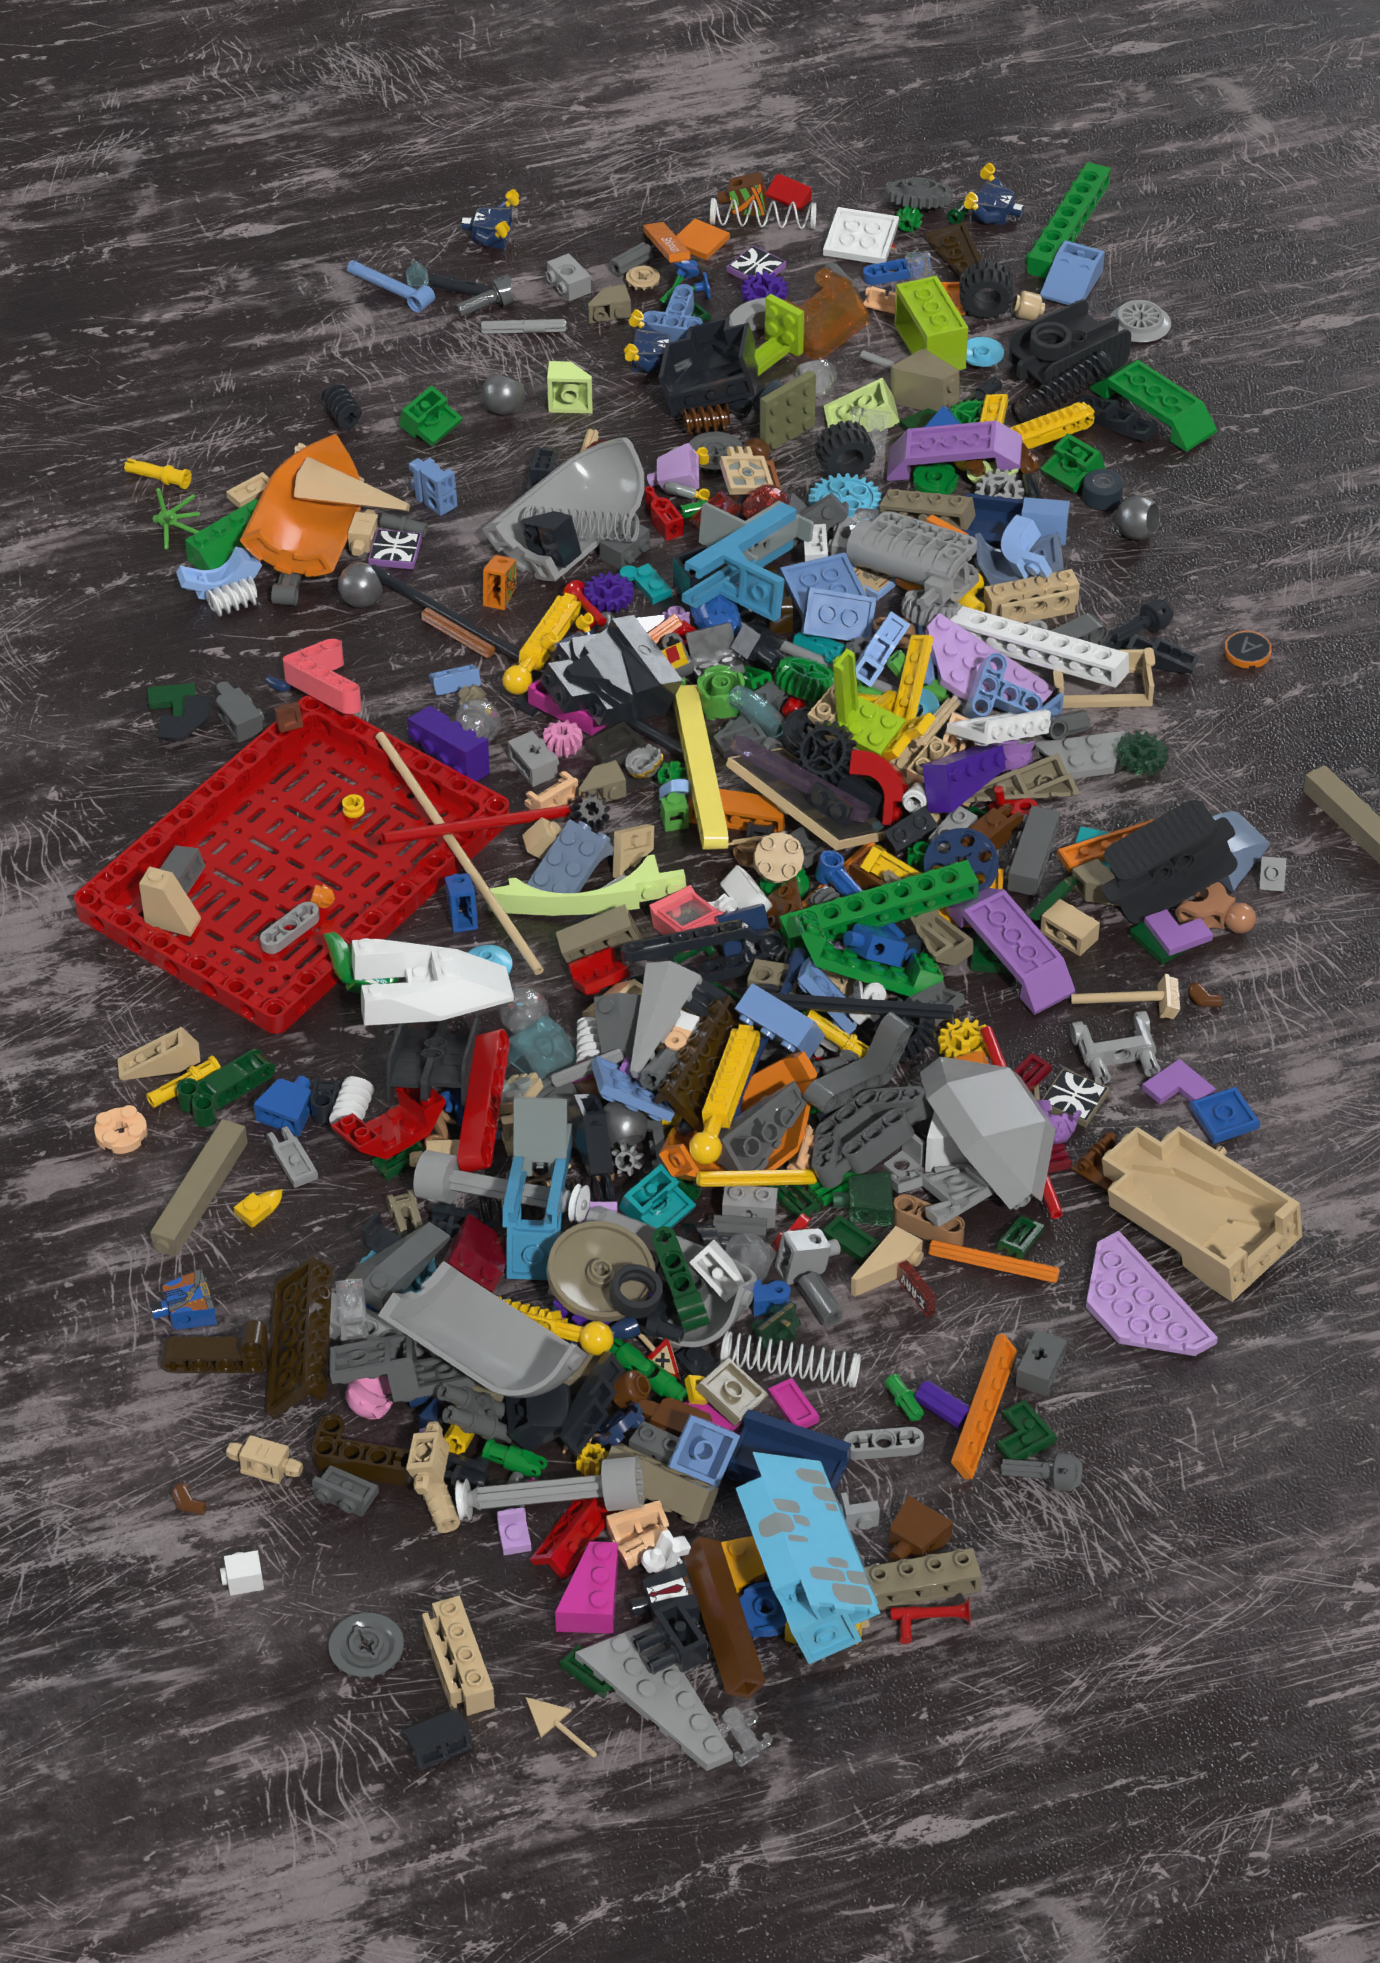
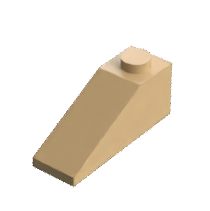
M180 1027L118 1058L119 1078L121 1080L179 1073L200 1062L199 1043Z
M895 1226L851 1278V1295L856 1297L899 1278L900 1268L905 1274H908L913 1266L917 1267L923 1259V1240Z

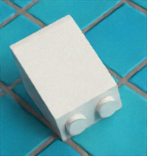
M934 1111L927 1136L925 1171L935 1172V1167L963 1163L973 1166L960 1151Z

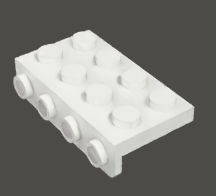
M1045 709L1021 714L1008 712L947 723V733L956 735V739L973 740L974 744L980 746L1003 743L1008 740H1019V738L1035 737L1036 735L1049 733L1051 712Z

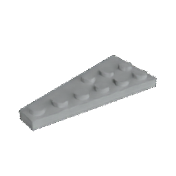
M653 1621L575 1652V1659L582 1665L585 1663L594 1671L593 1675L600 1681L605 1680L615 1689V1693L647 1721L649 1719L659 1727L661 1733L666 1737L670 1736L681 1745V1750L706 1771L733 1760V1752L684 1672L682 1673L679 1667L674 1664L657 1672L655 1675L650 1673L645 1658L665 1650L664 1644H656L641 1653H638L634 1648L631 1636L652 1628Z

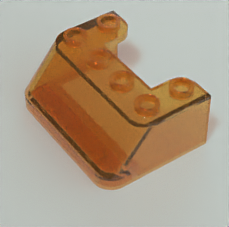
M823 267L815 274V282L821 286V291L801 306L789 300H784L804 311L803 354L813 359L826 357L869 323V312L852 281L826 267Z

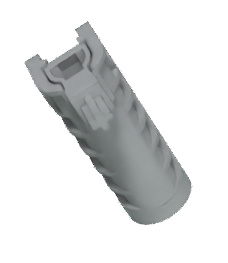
M883 512L872 522L861 520L851 531L847 542L846 554L851 564L870 568L875 572L885 573L891 577H898L906 582H913L924 587L925 593L916 601V604L920 605L921 610L929 608L934 602L943 605L948 599L958 601L979 581L977 568L967 562L977 551L976 538L899 513Z

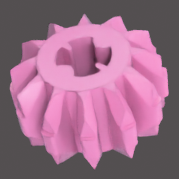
M558 720L556 724L549 723V727L544 728L543 740L550 752H554L557 758L560 756L568 758L569 754L576 755L577 751L581 750L583 733L577 727V723L570 724L569 720L565 722Z

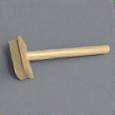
M1165 974L1158 983V991L1071 994L1072 1004L1159 1001L1160 1018L1163 1019L1165 1017L1174 1019L1180 1011L1178 979L1169 977V974Z

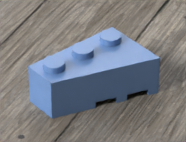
M753 983L735 1008L740 1014L739 1019L743 1023L751 1026L754 1024L761 1029L760 1033L771 1040L775 1038L781 1042V1046L792 1053L805 1051L809 1059L825 1037V1034L815 1021Z

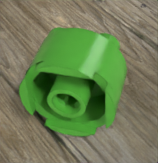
M716 665L704 670V674L701 677L699 675L697 689L705 717L709 720H715L717 718L723 719L739 716L745 703V680L742 673L738 670L736 673L726 665Z

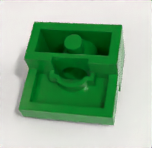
M431 385L402 409L399 426L413 438L419 436L433 447L461 424L463 417L448 406V399Z
M1067 433L1053 448L1054 455L1040 468V471L1045 477L1075 493L1083 485L1084 477L1089 472L1106 468L1100 451Z

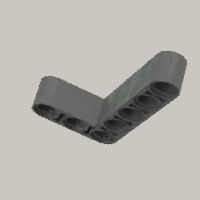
M889 1012L879 1024L866 1057L813 1081L806 1089L804 1099L826 1114L845 1105L865 1090L879 1089L885 1086L897 1068L913 1027L893 1012Z

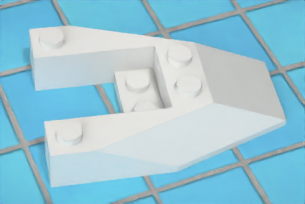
M365 938L352 940V969L355 980L406 977L407 982L362 985L361 1012L364 1026L442 1021L514 1001L506 966L458 949Z

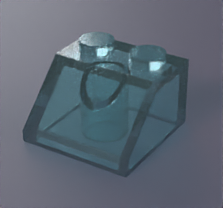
M547 1014L509 1038L508 1060L524 1074L527 1073L529 1075L536 1072L541 1081L555 1072H560L576 1065V1051L564 1029Z

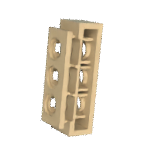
M1069 569L1051 573L1048 578L1035 576L984 587L983 602L985 604V612L1021 623L1075 613L1080 584L1073 570Z
M460 1596L432 1603L433 1619L429 1618L428 1612L422 1614L423 1630L450 1709L453 1710L457 1708L458 1703H462L468 1716L495 1708L493 1686ZM454 1681H458V1684H459V1686H460L459 1689H458V1687H457L456 1682H454Z

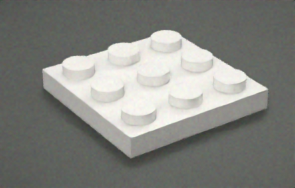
M838 207L823 248V255L874 264L886 262L898 228L899 216Z

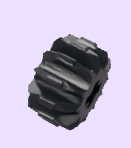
M587 791L584 792L583 797L580 795L575 797V802L571 803L569 807L573 811L569 814V818L576 819L575 823L577 824L579 821L584 822L595 833L597 828L603 829L605 826L604 822L609 821L610 816L607 813L610 811V806L603 805L606 798L597 799V792L591 797ZM587 809L592 810V811H591V814H592V815H589V814H588V810H587Z

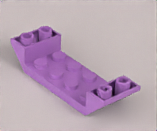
M998 421L907 429L890 447L887 481L910 479L911 465L993 457L996 458L997 468L1000 471L1020 469L1022 435Z
M985 888L979 891L977 898L946 908V912L960 928L970 924L1022 985L1020 999L1034 1015L1070 997L1071 994H1075V988L1064 958L1004 889Z

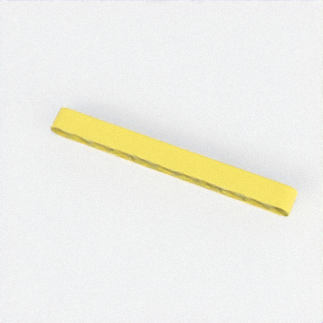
M680 685L673 699V706L688 780L690 781L702 849H728V830L697 685Z

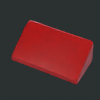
M777 174L766 191V196L790 206L791 202H794L796 209L801 210L811 201L812 188Z

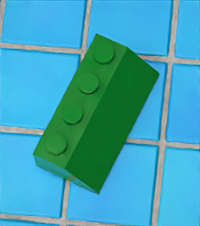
M254 499L187 538L185 540L187 560L199 570H213L224 565L229 560L235 547L245 548L240 539L259 500Z

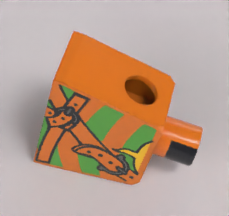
M495 555L484 567L483 606L501 610L506 609L516 588V559Z

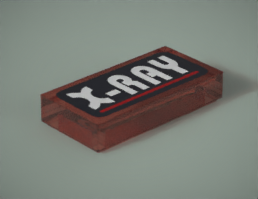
M906 1260L900 1263L898 1269L899 1283L926 1317L935 1314L936 1295L909 1261Z

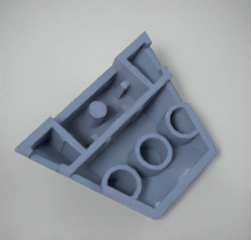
M1236 811L1212 816L1215 820L1221 817L1227 818L1235 830V836L1227 842L1231 852L1237 859L1238 865L1232 874L1219 880L1232 893L1271 844Z

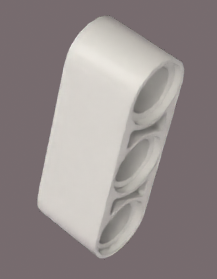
M738 865L720 883L729 897H733L737 901L739 910L762 903L765 905L767 913L773 906L753 878Z

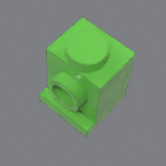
M673 792L668 794L667 797L661 798L660 817L665 832L689 828V806L684 794L680 795ZM680 815L681 819L670 821V817Z

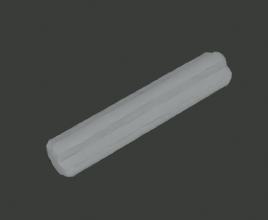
M616 1049L599 1056L616 1064L624 1061L621 1049ZM593 1059L552 1074L551 1080L553 1085L560 1087L593 1074L591 1065Z

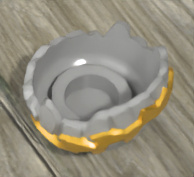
M647 744L646 748H637L629 753L625 765L633 777L638 779L648 778L657 773L664 758L660 748L656 749L651 744Z

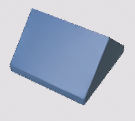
M1024 497L1022 517L1034 521L1041 533L1040 538L1057 532L1061 539V546H1066L1070 501Z

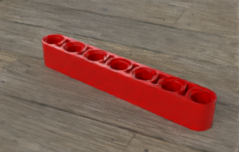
M504 1029L479 1034L476 1037L457 1154L458 1165L461 1171L474 1172L489 1168L492 1164L510 1044Z

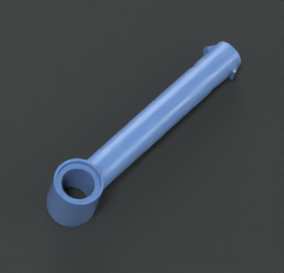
M354 260L350 261L347 266V271L354 276L361 277L407 299L408 306L414 312L420 313L435 300L434 291L427 285H422L416 290Z

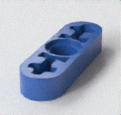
M909 257L868 265L863 269V281L869 285H877L915 278L922 274L923 262L919 258Z

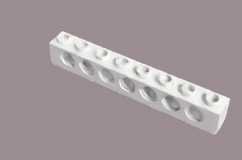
M964 606L960 608L957 615L950 619L1005 656L1115 688L1129 673V653Z

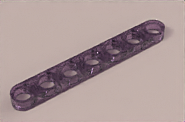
M742 735L733 736L730 750L733 753L810 795L814 782L818 781L854 805L850 816L851 819L858 822H866L868 820L871 807L750 738Z

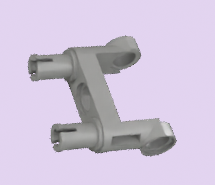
M1146 1011L1134 1013L1135 1037L1093 1043L1087 1025H1084L1082 1021L1070 1024L1072 1042L1074 1045L1079 1046L1085 1065L1092 1070L1095 1082L1101 1084L1100 1077L1103 1080V1084L1111 1080L1107 1066L1141 1061L1146 1076L1151 1077L1149 1069H1151L1153 1076L1160 1072L1161 1069L1155 1057L1156 1046L1150 1034V1021ZM1124 1049L1122 1052L1114 1054L1116 1051Z

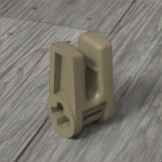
M413 1189L407 1190L406 1194L394 1197L392 1194L386 1196L389 1213L394 1220L399 1236L404 1238L408 1235L406 1219L404 1217L410 1218L412 1230L414 1231L423 1226Z

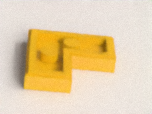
M929 712L905 722L881 754L882 757L889 761L898 758L910 741L923 736L936 718Z

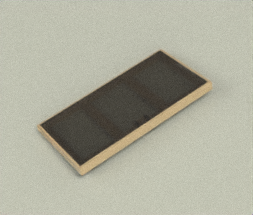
M784 748L728 758L726 766L778 805L777 808L786 815H791L835 850L884 840L882 837L883 833L889 827L882 825V822L875 817L842 827L808 804L807 800L814 785V780L809 781L805 778L806 774L800 773L799 769L801 766L795 763L797 758ZM832 784L826 786L832 791L836 790V787Z

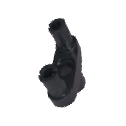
M671 1291L661 1296L657 1310L650 1316L637 1318L647 1322L645 1328L646 1336L656 1339L660 1337L678 1344L684 1338L685 1327L668 1322L673 1314H677Z

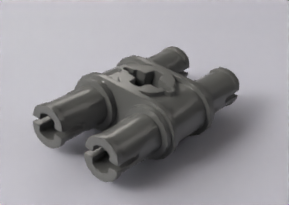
M448 1383L442 1384L443 1386L439 1387L437 1391L438 1399L456 1405V1407L450 1405L448 1409L444 1410L442 1418L445 1423L461 1427L463 1432L480 1435L486 1440L495 1438L506 1443L512 1442L511 1440L513 1439L509 1437L508 1425L498 1420H506V1403L493 1399L489 1393L473 1391L470 1387L459 1388Z

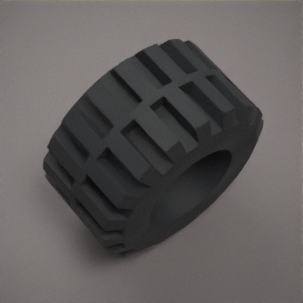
M990 260L987 263L978 261V264H971L970 269L966 268L964 274L960 276V303L963 305L964 311H968L969 315H976L978 319H981V317H985V319H990V317L997 318L999 314H1005L1006 309H1010L1012 306L1011 302L1014 300L1012 274L1008 272L1006 266L1001 267V263L996 262L994 264ZM983 288H991V289H994V290L989 291V292L979 291L980 289H983Z
M847 420L844 423L839 421L838 424H832L829 426L830 428L824 429L822 435L817 437L818 442L815 443L814 447L821 467L828 477L831 475L837 478V473L845 477L849 473L850 477L853 478L856 474H864L865 470L871 467L870 463L874 462L876 451L863 425L856 421L853 423L852 420Z

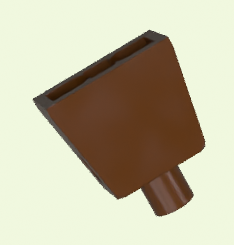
M908 1496L889 1529L888 1544L892 1547V1550L888 1553L891 1561L896 1562L907 1557L914 1559L936 1553L952 1539L953 1521Z

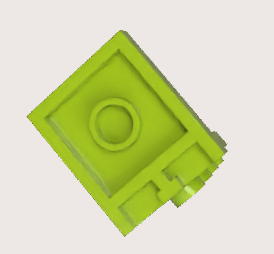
M772 294L765 298V339L768 341L755 350L758 376L789 352L797 357L803 353L804 311Z
M846 648L841 656L836 657L832 666L834 669L837 722H839L840 726L845 725L848 727L847 732L851 731L854 734L851 740L858 742V745L855 747L882 756L881 754L904 725L906 719L858 696L855 654Z

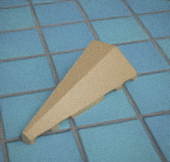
M306 457L296 476L294 497L299 500L409 512V503L310 457Z

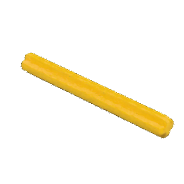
M812 1169L698 1172L696 1175V1184L701 1187L811 1185L817 1183V1175Z

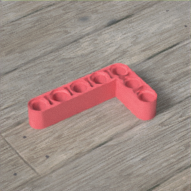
M327 639L286 655L283 658L285 682L342 713L354 714L362 709L359 685L333 672V670L344 665L342 641Z

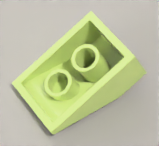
M883 378L824 405L828 428L832 424H838L839 421L844 423L847 420H852L853 423L856 421L863 425L867 433L880 432L900 422L894 395Z

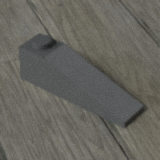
M613 993L594 997L596 1025L602 1055L616 1049H621L624 1059L626 1056L632 1057L641 995Z
M795 1081L788 1083L733 1118L730 1128L721 1127L718 1138L722 1144V1152L717 1159L718 1163L728 1171H756L765 1169L769 1163L768 1158L774 1149H778L782 1143L780 1140L786 1130L793 1126L807 1104Z
M428 1222L359 1264L341 1286L380 1312L392 1293L403 1294L451 1239V1236Z

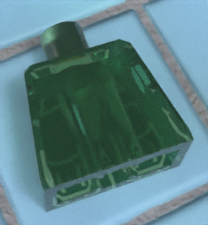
M885 1171L851 1176L848 1179V1192H833V1208H849V1220L852 1223L892 1227L891 1172Z

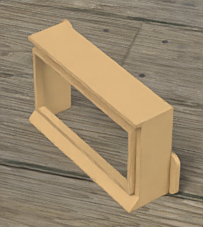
M1152 648L1119 650L1129 653V673H1142L1145 694L1064 695L1063 674L1066 673L1053 670L1057 695L1061 692L1064 696L1063 708L1152 706L1154 682L1151 666L1155 665L1154 650Z

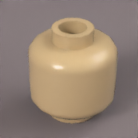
M1021 291L1019 295L1016 294L1012 303V311L1015 312V316L1029 321H1035L1039 315H1043L1045 310V303H1042L1041 295L1028 291Z

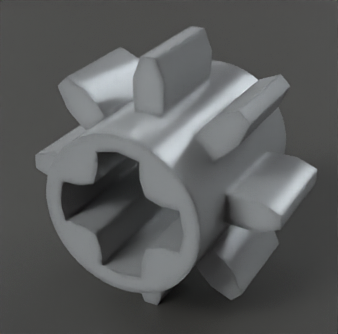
M624 1142L621 1144V1151L617 1149L612 1151V1154L616 1156L612 1162L618 1168L617 1174L627 1171L628 1175L631 1176L633 1174V1167L636 1169L642 1167L638 1160L644 1154L638 1153L635 1150L636 1144L632 1147H627ZM626 1154L630 1156L628 1164L624 1163V1156Z

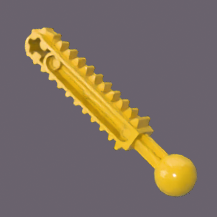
M1078 402L1013 426L1010 429L1021 434L1022 442L1028 449L1064 437L1067 433L1072 434L1088 429L1094 423L1095 411L1085 402H1082V404ZM967 460L954 461L958 469L967 472Z
M565 592L564 596H557L520 650L518 665H513L505 670L502 681L503 686L508 692L521 695L528 691V686L532 684V670L540 672L550 658V649H545L541 645V639L550 631H554L558 635V642H560L580 613L581 602L576 601L577 597L575 595Z
M739 1024L738 1029L733 1028L702 1110L704 1130L693 1136L689 1142V1153L697 1163L703 1165L712 1164L721 1155L722 1144L718 1138L721 1127L730 1128L760 1045V1032L753 1030L754 1026Z
M509 1298L503 1299V1301L560 1338L579 1342L583 1350L590 1355L601 1356L605 1351L608 1352L613 1345V1332L603 1322L593 1321L582 1327L568 1323V1319L561 1316L560 1310L550 1312L549 1308L540 1310V1306L531 1307L529 1303L521 1305V1301L512 1302Z

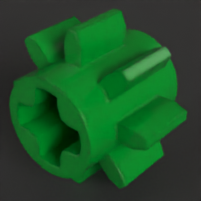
M906 205L904 210L900 209L896 215L899 216L898 225L903 231L913 233L914 229H919L922 224L920 219L923 215L920 214L916 207L911 208V206Z
M679 761L664 762L663 767L658 771L659 784H666L675 779L687 780L686 768L680 767Z
M916 842L913 848L908 847L907 864L912 865L919 872H925L924 857L930 844L927 842Z

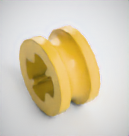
M352 794L343 799L342 806L345 816L357 818L363 815L365 808L364 799L361 796Z

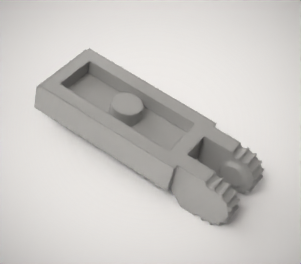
M287 1126L281 1128V1134L285 1140L281 1143L278 1142L272 1132L266 1134L275 1157L294 1188L318 1179L317 1170L297 1137L293 1136Z

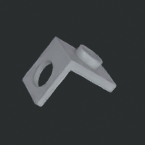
M1260 857L1259 890L1283 892L1285 887L1286 858Z
M914 1134L910 1140L902 1145V1150L884 1163V1167L892 1174L896 1173L897 1178L909 1176V1171L917 1170L924 1165L925 1142ZM898 1161H905L909 1164V1167L906 1170H898L894 1167V1164Z

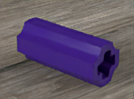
M924 1381L915 1394V1400L958 1429H963L970 1406L931 1381Z

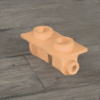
M874 286L871 288L867 287L865 295L868 297L864 301L863 306L895 315L896 293L889 291L888 296H886V290Z
M807 1125L800 1151L790 1158L787 1170H814L812 1167L815 1132L810 1125Z

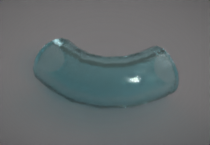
M742 685L735 686L729 695V703L733 708L751 717L769 737H778L783 734L786 720L769 701Z

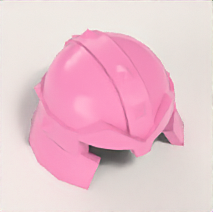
M387 1374L374 1379L363 1378L348 1383L345 1392L346 1401L351 1410L361 1417L380 1419L390 1410L393 1404L387 1398L389 1393L392 1394Z

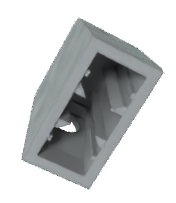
M818 1228L783 1232L774 1267L781 1279L788 1285L798 1282L803 1275L809 1274L812 1271L821 1274L826 1270L829 1257L840 1254L839 1242L836 1239L827 1241L823 1232Z

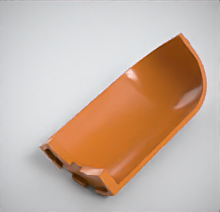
M337 434L306 446L289 457L275 470L240 539L244 547L259 561L263 559L275 566V570L290 575L293 572L311 577L325 575L333 572L347 542L348 531L355 512H360L361 507L299 500L294 497L297 473L306 457L313 458L360 480L356 467Z

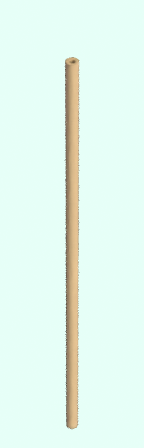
M379 732L376 735V739L434 825L445 823L385 733ZM453 834L442 836L467 874H470L471 880L535 975L541 974L544 970Z

